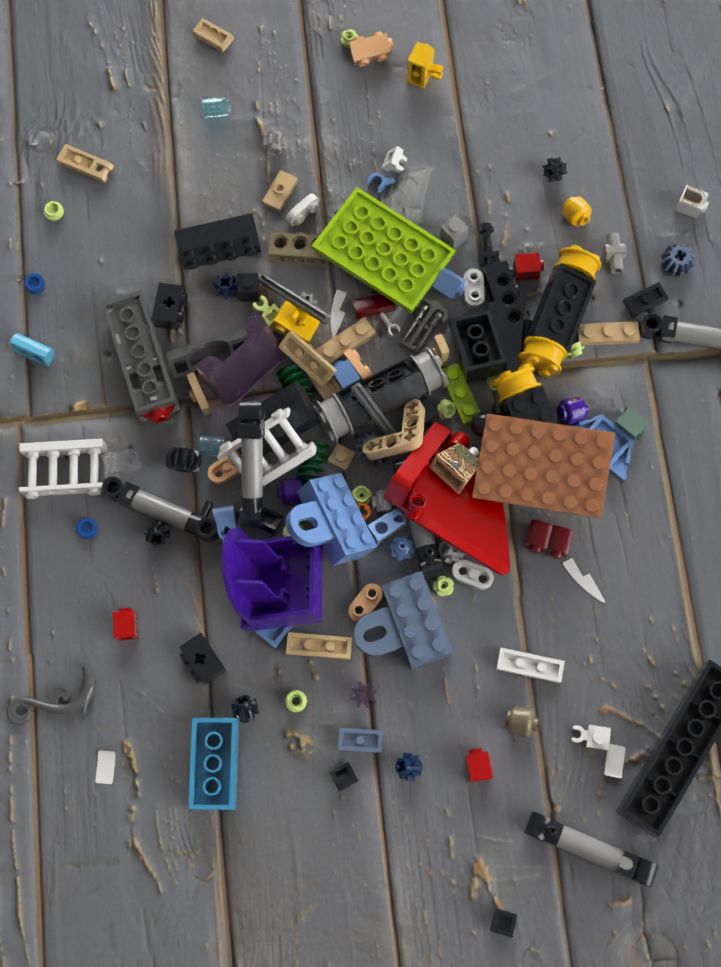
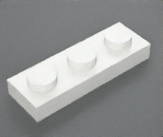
M500 648L496 670L561 683L565 661Z

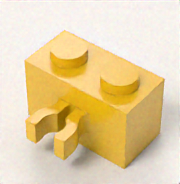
M416 42L407 61V83L424 89L430 76L436 80H441L444 66L434 64L435 48L428 44Z
M285 301L270 325L281 335H287L289 331H294L308 343L320 321L290 302Z

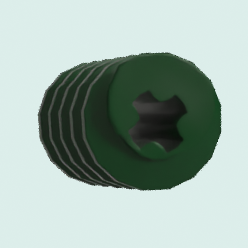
M299 365L286 366L276 372L283 389L293 382L302 386L308 382L307 379L300 380L304 376V372H297L301 369ZM304 386L306 392L310 391V386ZM308 393L310 399L314 397V393Z
M308 440L306 444L313 441L316 445V453L301 463V466L298 467L299 474H297L296 478L307 483L311 479L323 477L318 474V472H324V468L319 465L326 464V461L321 456L328 455L323 449H328L330 445L317 440Z

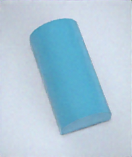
M16 333L10 340L11 347L15 353L46 367L50 366L55 355L54 349L19 333Z

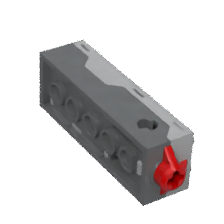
M141 290L102 302L137 416L141 423L149 420L154 423L166 421L171 413L181 409Z

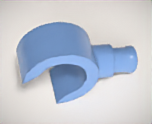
M380 173L371 174L367 180L368 187L375 180L381 182L378 187V193L382 192L385 186L395 183L394 177L384 178Z

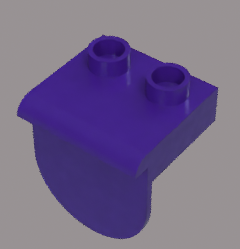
M232 528L226 533L221 554L222 575L228 599L234 610L241 616L240 628L242 630L257 631L322 622V544L306 547L297 543L291 536L251 540L240 528Z

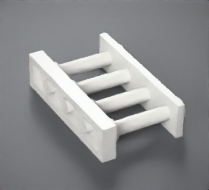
M289 407L284 410L281 408L276 410L271 415V418L265 421L264 438L279 459L277 463L271 465L263 457V486L316 453L317 447L314 442L303 443L286 418L289 417L291 411ZM278 423L296 447V451L290 455L284 452L269 431L270 428ZM238 438L232 443L227 441L221 445L217 458L220 460L228 456L241 474V460L235 453V450L241 447V439Z
M103 439L20 443L19 451L28 459V487H19V492L27 499H37L38 496L80 493L100 495L103 492V482L99 483V455L107 453V444ZM80 454L90 455V483L78 484V456ZM59 455L69 456V484L57 485V458ZM39 456H47L49 458V486H36L37 459Z

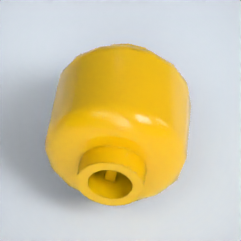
M581 197L568 198L564 202L562 209L565 219L572 226L588 223L592 213L588 203Z

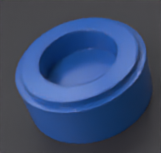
M32 273L25 278L24 286L29 293L39 294L45 288V281L40 274Z
M83 518L77 523L76 531L81 538L89 540L98 534V524L92 518Z

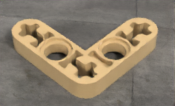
M413 399L405 404L402 432L371 439L363 445V452L369 460L413 451L421 446L425 419V408L421 401ZM417 422L416 425L409 427L412 423ZM397 442L394 446L388 448L390 444Z

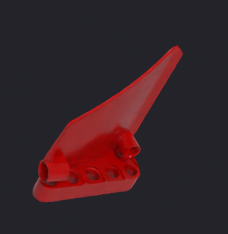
M435 421L424 435L421 446L413 450L397 470L383 498L403 510V514L407 519L415 522L498 575L508 574L510 572V557L503 503L472 497L477 471L463 490L457 494L429 468L437 454L457 444H462L467 449H470V438L463 432H456L452 435L450 429Z

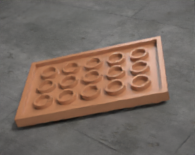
M487 414L472 497L601 519L615 433Z

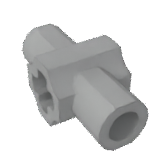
M609 233L606 236L607 244L604 245L603 257L605 263H610V272L612 274H619L624 271L623 262L626 261L627 250L625 244H620L619 233Z

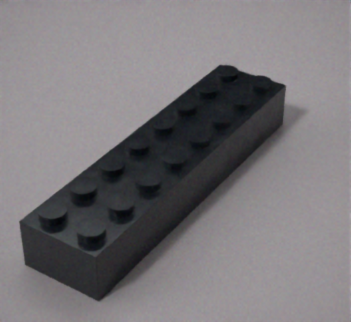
M711 660L702 665L615 811L652 837L661 836L721 733V666Z

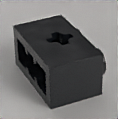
M159 282L151 318L154 327L178 330L179 323H183L184 312H182V308L187 303V293H185L183 285Z
M199 633L179 647L182 651L179 655L186 665L190 663L194 669L191 674L197 683L202 682L204 685H207L227 671L202 633ZM199 656H202L204 658L205 663L203 665L198 663Z

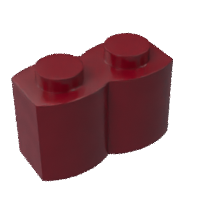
M532 520L525 547L529 548V551L532 553L541 554V552H546L551 558L561 560L562 557L566 558L568 555L574 530L539 520Z

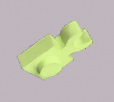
M261 296L259 300L263 303V306H258L255 302L251 306L256 312L262 313L259 319L273 333L275 330L270 324L279 308L275 304L269 307L266 297Z

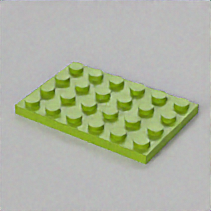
M358 187L354 189L312 244L311 248L411 314L431 288L441 269L446 267L456 252L455 249Z

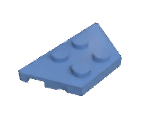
M603 414L595 416L591 420H583L573 425L574 427L615 433L609 473L619 482L623 483L627 477L626 472L630 463V453L633 449L634 440Z

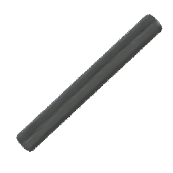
M263 274L259 279L262 285L321 323L327 324L331 319L328 313L270 276Z

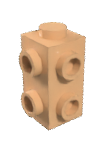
M375 32L371 34V37L367 38L363 36L352 39V42H349L354 65H359V67L369 65L370 61L377 60V62L386 61L391 56V50H394L392 39L387 37V33L382 34V32Z

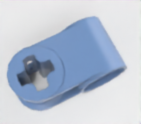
M233 504L212 509L222 544L226 533L232 528H237V518Z

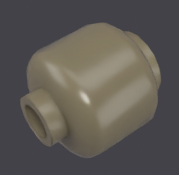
M515 706L512 710H508L505 726L508 727L511 734L529 737L532 731H537L539 718H535L536 714L533 709Z

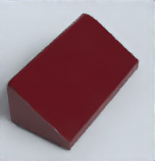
M382 294L352 300L356 319L395 311V303Z

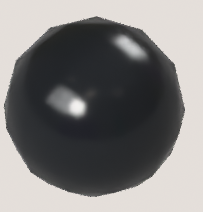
M479 412L472 417L470 427L477 437L483 438L486 415L490 414L488 412Z

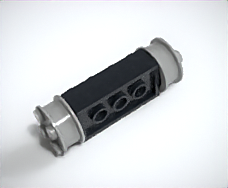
M425 347L422 353L416 356L409 355L408 359L405 358L357 383H361L383 415L393 409L403 407L405 403L413 399L421 398L423 394L430 396L431 391L439 387L446 388L449 379L441 369L443 363L439 355H434L431 349ZM353 385L339 392L332 393L331 398L321 403L316 401V405H314L318 416L322 420V423H320L321 427L331 442H338V438L347 433L354 434L353 428L363 427L373 420L351 391Z

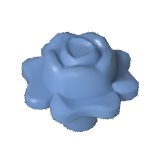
M406 536L394 538V543H391L389 546L392 550L391 556L397 557L398 561L410 559L411 554L415 552L413 541L408 540Z

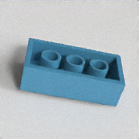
M192 718L189 810H236L239 720L237 718Z

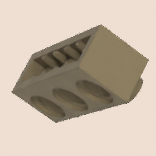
M284 231L271 232L268 253L270 263L329 266L328 259L311 249L312 244L320 234L307 235L303 232L296 234ZM280 244L285 245L283 248L276 247ZM298 246H304L303 249H296Z

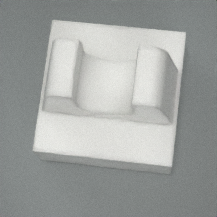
M396 146L388 151L382 169L387 172L392 170L397 173L403 171L404 168L399 165V162L402 164L407 162V158L402 154L403 149Z

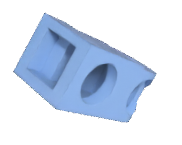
M397 508L367 526L376 545H378L384 539L403 528L408 521L400 509Z

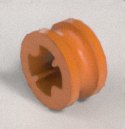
M359 502L357 506L359 510L364 508L367 515L364 514L363 518L367 522L371 517L370 506L364 502Z

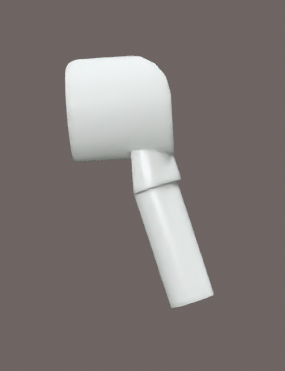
M384 313L379 315L388 328L387 334L389 337L394 336L390 331L391 329H396L397 333L400 332V327L397 324H392Z

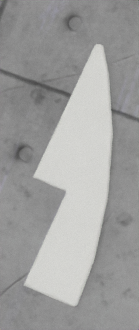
M336 290L331 309L332 338L336 336L345 316V312L339 310L346 292Z
M573 558L563 562L569 574L582 588L605 603L590 574L582 576Z

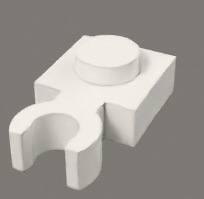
M576 725L572 727V730L579 731L580 737L571 738V742L579 743L586 741V748L609 750L611 728L588 725L587 731H585L581 726Z

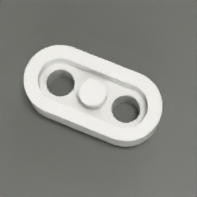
M313 193L309 194L290 210L286 216V221L291 226L302 224L307 215L314 213L319 208V198Z
M469 269L464 274V279L467 280L464 284L466 286L464 301L469 308L476 309L484 303V276L478 269ZM471 276H476L477 279H476V280H472L470 277H471ZM476 294L478 298H473L471 295Z
M467 560L455 562L452 568V575L457 581L480 590L488 589L494 580L491 570ZM459 569H465L466 574L461 575L459 573ZM484 576L486 582L481 583L478 578Z

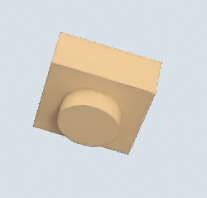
M337 443L328 459V463L346 472L356 452Z

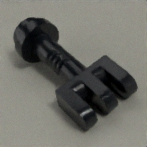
M489 222L481 223L478 233L483 235L484 252H479L478 257L479 266L484 267V259H487V265L492 264V258L495 259V263L500 262L499 251H492L490 234L494 232V227Z

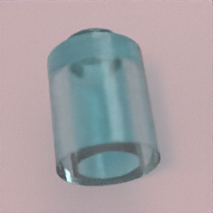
M226 96L203 98L204 117L228 116V112L231 111L230 100H227Z
M201 434L198 452L201 455L217 456L220 446L227 442L225 436Z

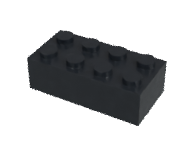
M253 213L174 230L184 270L196 269L206 264L214 265L224 260L232 261L241 256H253L261 252Z
M295 382L263 401L265 405L264 421L270 419L276 410L280 408L284 410L289 407L291 411L286 419L298 436L321 422L304 386ZM239 416L226 424L233 441L239 438ZM279 423L269 429L280 446L290 441V438ZM263 437V456L272 452L273 449Z

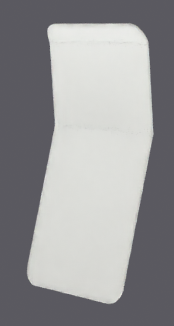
M609 744L605 763V775L622 778L625 747Z
M98 751L96 783H113L116 754L114 751Z

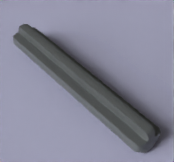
M361 383L353 385L351 391L384 435L397 433Z

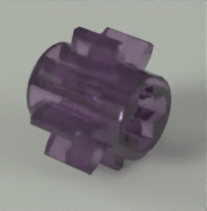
M360 681L357 689H351L356 695L352 696L351 700L358 701L357 708L363 704L368 709L370 701L376 703L372 695L376 694L377 690L371 691L370 682L367 686H363ZM365 690L368 691L367 695L369 696V698H364L363 700H360V695L358 693H363Z

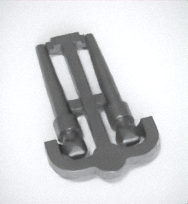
M423 297L416 307L420 310L414 315L415 318L399 342L400 345L407 347L417 354L432 331L437 328L438 322L446 323L448 311L440 306L438 300L431 301ZM426 304H428V305H430V310H429V312L427 313V315L425 316V318L423 319V321L421 322V321H419V320H421L422 317L424 316L423 313H425V312L428 310V306L426 305ZM438 310H439L440 312H442V313L444 314V317H443V315H442L441 313L437 312V313L435 314V319H432V321L430 322L429 326L426 325V323L428 322V320L430 319V317L432 316V314L434 313V311H438ZM416 324L419 325L409 343L405 342ZM423 328L426 329L427 331L423 335L417 348H415L413 346L414 342L416 341L417 337L419 336Z

